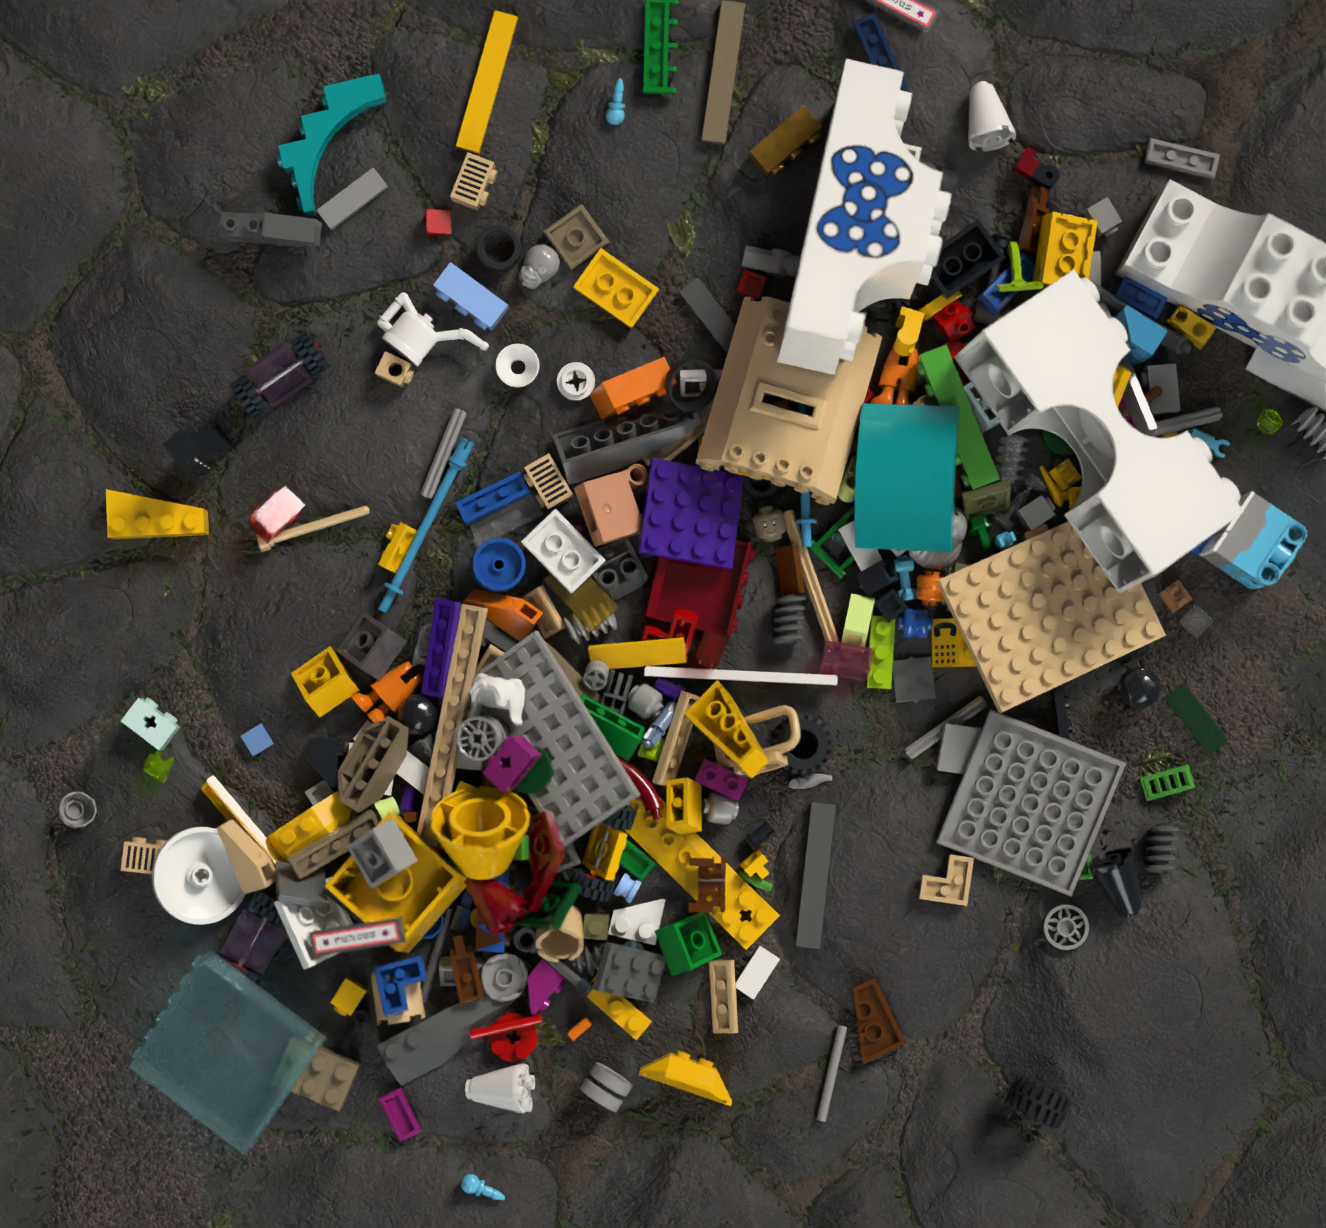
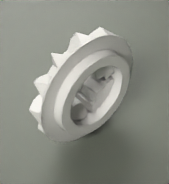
M572 362L560 370L557 376V386L561 394L569 400L580 401L588 397L593 391L595 377L587 365ZM573 372H576L578 379H587V381L579 384V391H576L573 384H566L573 380Z

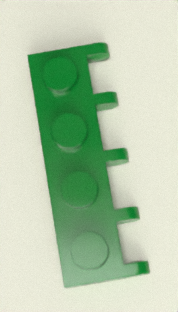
M646 0L643 94H677V88L667 87L668 73H677V67L668 66V50H677L678 44L668 43L669 26H678V20L669 19V5H679V0Z

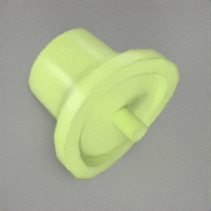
M393 797L378 800L371 804V808L379 823L389 812L400 816L398 805Z

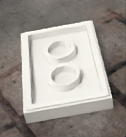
M556 508L521 541L571 594L606 561Z

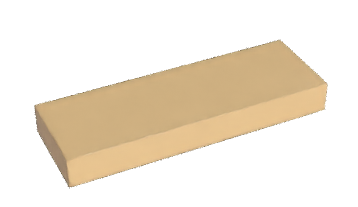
M734 960L709 961L713 1033H738Z

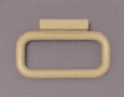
M787 705L778 706L744 717L748 726L781 715H787L789 719L790 739L787 742L762 749L769 762L756 775L788 765L787 756L783 753L794 749L800 740L799 719L792 707ZM714 744L715 757L722 767L726 769L734 768V773L745 778L749 777L731 759H727L725 753Z

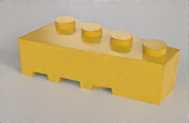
M718 679L684 713L708 739L749 777L753 778L769 762L731 694Z

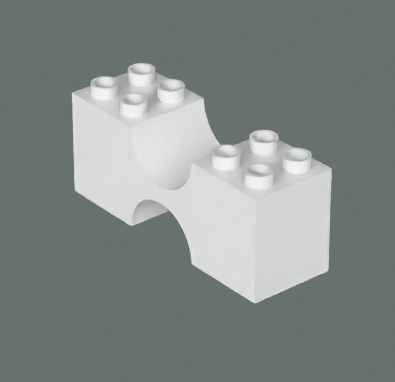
M1073 270L983 330L954 358L969 380L974 383V387L995 417L999 418V423L1008 435L1024 429H1042L1056 434L1073 449L1081 466L1082 489L1074 506L1064 515L1120 594L1158 574L1244 511L1238 504L1240 493L1237 487L1225 477L1220 478L1209 463L1212 461V454L1204 441L1197 437L1192 438L1188 431L1172 438L1150 437L1135 430L1121 416L1113 398L1112 381L1118 363L1130 351L1126 344L1128 335L1124 326L1113 317L1108 319L1098 305L1100 296L1095 285L1087 278L1080 279L1075 270Z

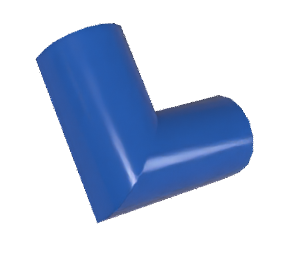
M422 956L374 968L384 1016H393L409 1011L404 986L428 980Z

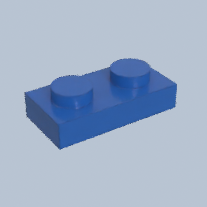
M1127 276L1123 278L1115 293L1116 297L1153 320L1158 318L1168 299Z

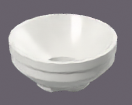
M511 344L499 353L496 359V371L499 378L506 385L517 388L524 387L533 382L537 377L539 360L536 353L530 347L524 344ZM522 361L525 364V371L522 374H514L511 370L513 362Z

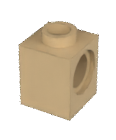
M385 351L375 374L403 388L405 383L409 384L411 382L414 371H412L413 366L411 363ZM395 365H400L402 373L397 377L391 376L390 369Z

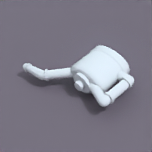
M400 293L398 297H395L393 303L382 316H379L377 325L386 332L382 339L416 367L419 366L422 359L438 341L466 339L480 347L481 350L486 351L489 348L487 342H484L467 329L460 328L458 330L435 332L433 330L434 326L430 323L433 319L426 313L424 316L417 313L406 293ZM403 306L406 312L400 316L394 325H391L389 321Z

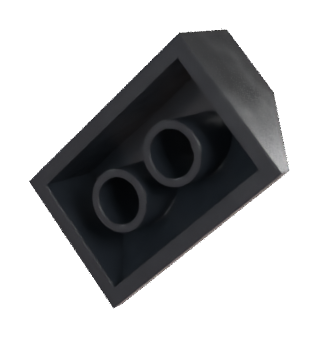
M977 219L941 244L936 266L932 268L929 283L945 299H948L1006 259V257L980 220Z

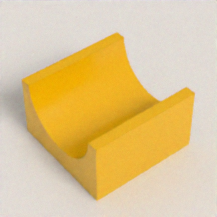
M389 812L377 826L393 818L418 861L371 889L351 855L325 887L365 923L402 917L406 941L391 944L390 946L395 951L409 953L465 889L467 885L464 882L468 877L460 873L455 866L418 836L408 825L409 823L404 821L403 817Z

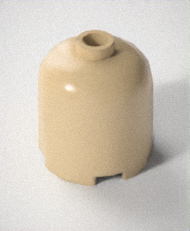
M572 905L559 930L536 928V947L538 954L542 958L558 963L559 959L569 958V961H572L582 953L584 948L583 917L575 905Z

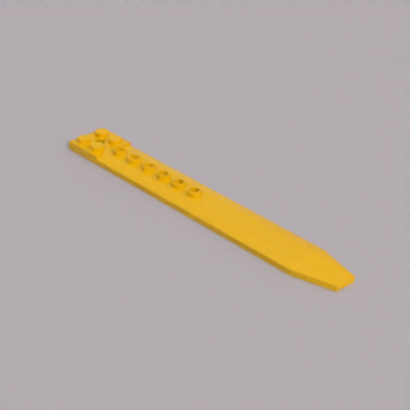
M637 797L627 804L635 808L637 813L632 829H625V831L698 902L699 866H689V856L691 858H712L714 856V863H721V857L696 832L679 834L667 828V804L661 798L660 800L664 806L660 810L662 818L653 820L651 813H646L640 797ZM726 863L725 912H720V907L713 906V914L711 912L708 913L747 950L780 915ZM708 868L707 872L712 873L713 869ZM707 896L706 900L711 901L712 897ZM741 910H751L750 917L752 919L749 922L747 920L743 922L740 920Z

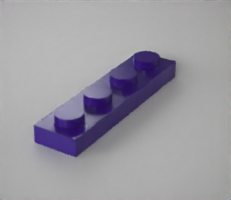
M440 598L435 599L421 694L444 698L461 602Z

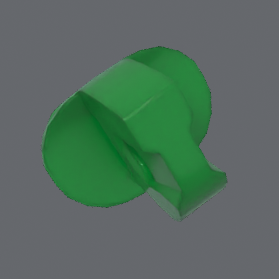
M986 515L969 519V535L978 536L984 554L991 552L987 533L993 528L992 523L988 522Z

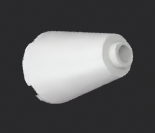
M986 81L977 82L970 89L969 147L972 150H976V147H982V151H991L1005 147L1009 144L1008 140L1011 137L1013 140L1016 138L1015 129L994 86Z

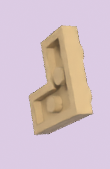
M949 854L946 878L922 875L919 899L967 906L974 858Z

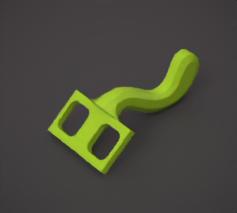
M1009 242L1007 245V255L1011 263L1012 282L1010 284H998L997 289L999 292L1043 289V284L1040 281L1026 282L1022 279L1018 244L1016 242Z

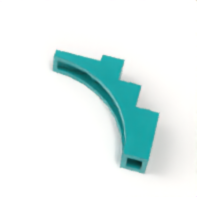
M380 74L323 86L325 94L321 95L324 109H329L301 116L302 124H299L301 137L306 139L278 145L280 153H277L276 157L279 168L283 167L286 173H295L291 174V180L294 189L298 188L300 197H296L299 211H303L306 217L316 215L314 204L315 176L319 161L328 143L338 130L354 116L368 108L387 102Z

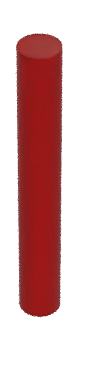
M541 1014L469 1031L471 1040L543 1022Z

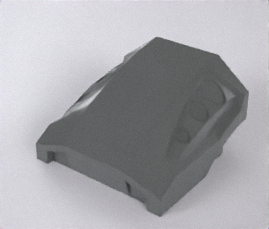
M628 537L613 541L596 550L606 560L593 573L605 600L619 599L639 589L649 579Z

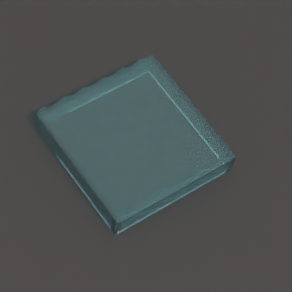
M210 950L203 956L199 954L191 964L193 970L191 973H187L180 981L179 985L182 986L178 992L175 991L168 999L169 1007L167 1010H162L155 1021L158 1024L155 1028L152 1027L143 1039L146 1042L143 1047L140 1045L133 1053L132 1058L134 1060L129 1068L245 1155L254 1147L327 1037Z

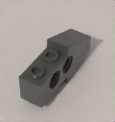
M221 212L219 236L232 242L319 247L322 223L312 218L265 212L264 214Z

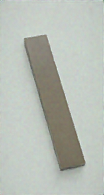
M722 0L702 135L703 142L724 145L726 142L745 3Z

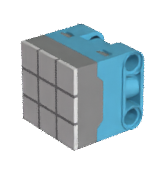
M1251 491L1240 496L1238 504L1244 512L1216 531L1199 555L1247 588L1258 589L1275 584L1305 541L1307 531L1302 524ZM1291 528L1295 529V530L1297 531V533H1298V538H1297L1296 541H1295V539H1296V533H1295V531L1292 530Z

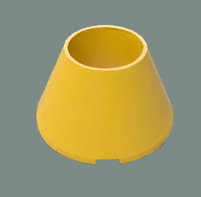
M480 786L479 790L465 792V789L446 796L435 806L431 815L433 833L457 869L464 876L477 880L495 878L508 869L530 821L527 805L522 798L513 792H502L499 788Z

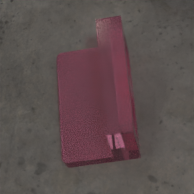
M826 640L819 673L866 681L870 672L873 648Z

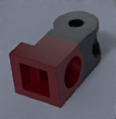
M1027 146L1012 171L1039 187L1046 189L1053 187L1059 180V170L1053 165H1045L1035 159L1033 155L1036 151Z

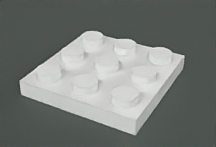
M332 876L326 879V884L330 881ZM327 896L325 908L279 901L274 902L303 969H307L338 954L314 957L309 932L353 925L349 914L330 897Z

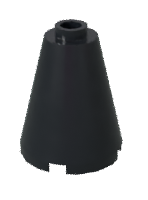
M1128 847L1107 851V857L1102 859L1099 858V855L1089 862L1088 867L1117 913L1125 916V918L1137 915L1142 906L1135 851L1132 850L1131 852V849Z

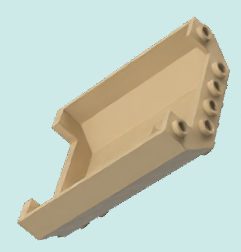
M744 297L696 464L706 471L719 470L720 465L724 466L726 471L732 473L742 471L748 473V477L756 480L766 478L777 486L784 487L785 484L795 487L794 490L806 494L810 491L812 492L811 497L815 498L817 503L823 505L834 504L882 336L877 333H873V335L867 333L868 327L863 325L859 343L856 344L853 360L840 359L834 375L779 363L777 361L790 303L771 297H762L761 301H755L752 297ZM764 393L815 407L813 415L811 417L763 403Z

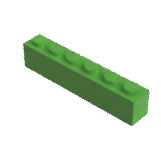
M947 345L920 354L917 358L918 362L915 364L919 375H924L927 382L924 387L928 398H933L936 406L960 407L956 466L960 465L963 474H960V478L964 488L968 487L972 491L997 482L1000 479Z

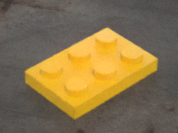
M600 248L573 286L575 290L631 329L659 291V288L602 248Z

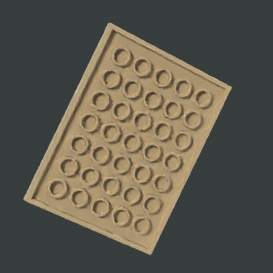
M1069 521L936 581L999 713L1166 636L1142 584L1139 583L1119 594Z

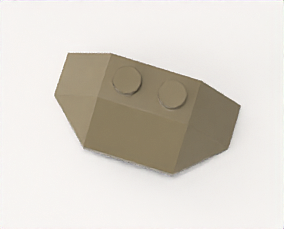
M387 716L383 720L361 730L338 770L340 802L357 812H361L383 797L407 756L408 727Z

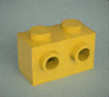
M688 777L667 781V828L679 834L702 831L701 784Z

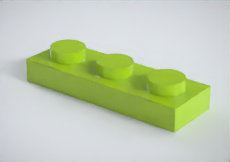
M871 616L866 688L891 689L896 618L888 622L884 616Z

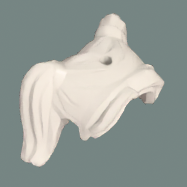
M479 673L475 677L470 689L471 708L466 716L468 718L480 716L483 705L498 709H508L511 722L515 726H522L521 714L525 699V688L520 679L506 680Z

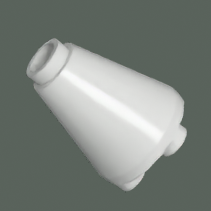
M527 1064L513 1065L475 1076L466 1081L465 1092L467 1099L517 1113L532 1111L531 1090L535 1089V1077L529 1074Z

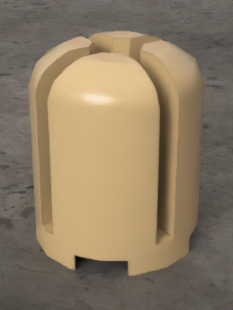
M374 970L372 971L371 982L378 1025L382 1024L381 1020H388V1024L407 1022L414 1018V1015L421 1014V1018H425L420 982L404 986L409 1011L393 1016H384Z

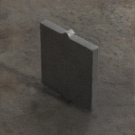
M911 656L906 660L893 661L892 671L896 703L907 701L918 703L919 700L936 698L931 657L913 658Z

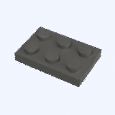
M606 942L593 989L599 992L654 1003L666 959L663 954Z

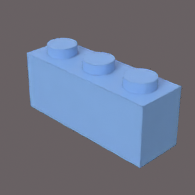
M451 262L433 284L437 290L435 294L445 302L448 299L456 304L454 308L464 316L470 314L475 318L473 322L483 330L488 328L493 331L509 309L508 304Z

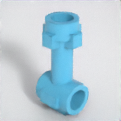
M907 555L897 556L896 559H892V566L900 576L901 590L897 591V594L903 601L915 600L916 588L911 589L909 571L914 570L913 559L907 557Z

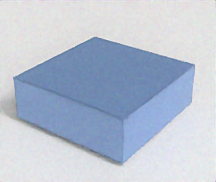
M262 723L241 735L252 756H256L274 744Z

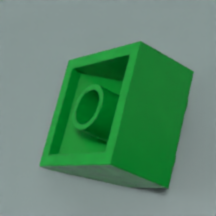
M706 912L692 914L655 930L672 976L693 970L722 955Z

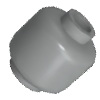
M648 684L636 685L627 697L629 709L642 719H649L652 716L657 717L664 707L661 704L663 700L662 694Z
M711 792L708 798L702 801V813H705V817L710 823L726 825L737 817L738 801L722 793Z

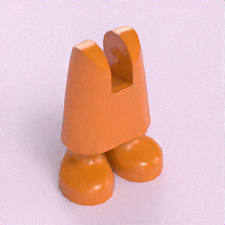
M892 347L878 384L879 387L883 388V391L879 396L874 397L870 404H893L895 391L898 392L896 405H912L909 401V394H915L918 371L915 363L918 362L917 349H914L913 353L907 356L906 365L903 366L898 364L900 355Z
M407 661L383 675L380 681L376 680L370 685L373 689L371 693L367 695L355 693L351 698L365 713L378 700L382 699L383 703L367 714L376 723L383 720L390 710L396 714L401 702L410 695H413L423 682V677L419 673L405 684L401 677L405 676L413 667Z

